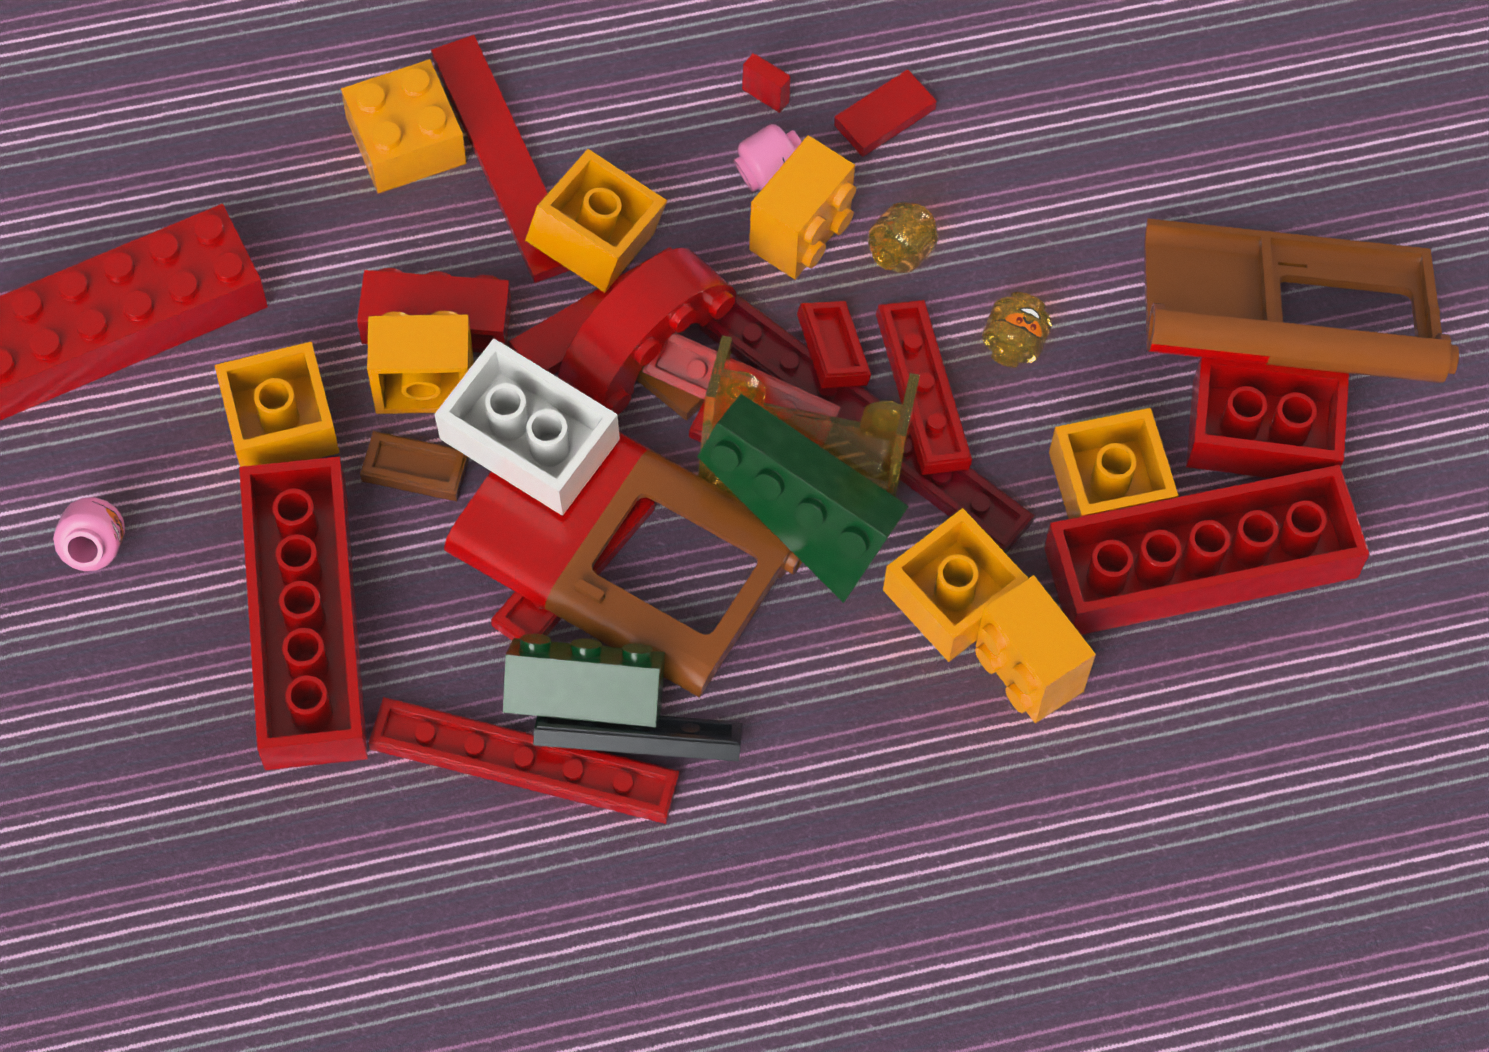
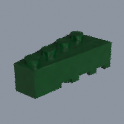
M742 393L717 422L697 456L843 603L909 507Z

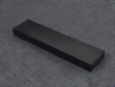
M660 715L656 727L537 716L534 727L533 746L739 762L743 723L739 721Z

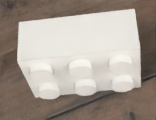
M494 338L435 413L438 433L442 441L562 516L620 440L618 414Z

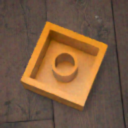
M430 59L341 88L347 122L378 194L466 164L463 133Z
M807 135L751 201L749 250L795 280L806 266L810 269L815 267L825 252L826 242L834 233L841 235L853 218L854 211L851 210V203L856 192V187L853 185L855 164Z
M587 149L537 205L525 241L605 293L654 235L667 200Z
M438 311L432 315H407L402 312H388L382 316H368L367 371L376 414L436 413L474 364L468 314L458 315L451 311Z
M312 341L215 365L240 467L317 459L340 453Z
M1151 408L1055 427L1049 455L1068 519L1179 496Z
M962 508L886 566L883 591L943 657L950 662L977 640L984 607L1027 580L1028 577Z
M1034 575L984 607L975 652L984 669L990 674L996 672L1007 686L1005 688L1007 697L1018 712L1024 713L1026 711L1036 724L1084 692L1096 653Z

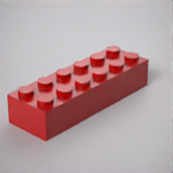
M223 203L1 295L0 421L267 308L268 305L261 278Z
M340 456L239 467L257 750L265 770L368 759L347 491Z
M1340 465L1050 523L1044 545L1062 611L1081 635L1356 579L1359 577L1370 555Z

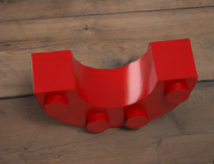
M676 248L663 252L630 273L592 311L570 343L562 360L558 378L619 415L631 400L635 381L640 370L658 355L662 348V343L675 332L680 333L684 331L690 324L698 323L704 327L713 318L716 320L722 318L733 307L737 293L729 283L692 250Z

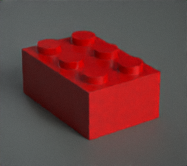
M1200 358L1193 379L1186 467L1265 478H1276L1340 465L1341 467L1344 462L1349 373Z

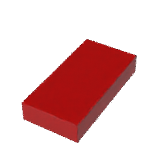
M907 69L834 117V126L857 152L864 157L936 110L937 100Z
M846 301L800 303L797 317L821 388L867 386L871 372Z

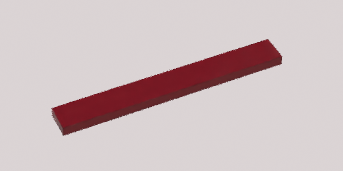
M738 294L735 297L736 300L733 307L725 316L717 320L713 318L706 326H700V330L743 363L841 406L842 408L832 428L835 432L947 516L951 517L963 508L1005 553L1009 551L1033 523L1034 514L972 468L969 470L922 475L906 419L861 386L821 388L808 346Z

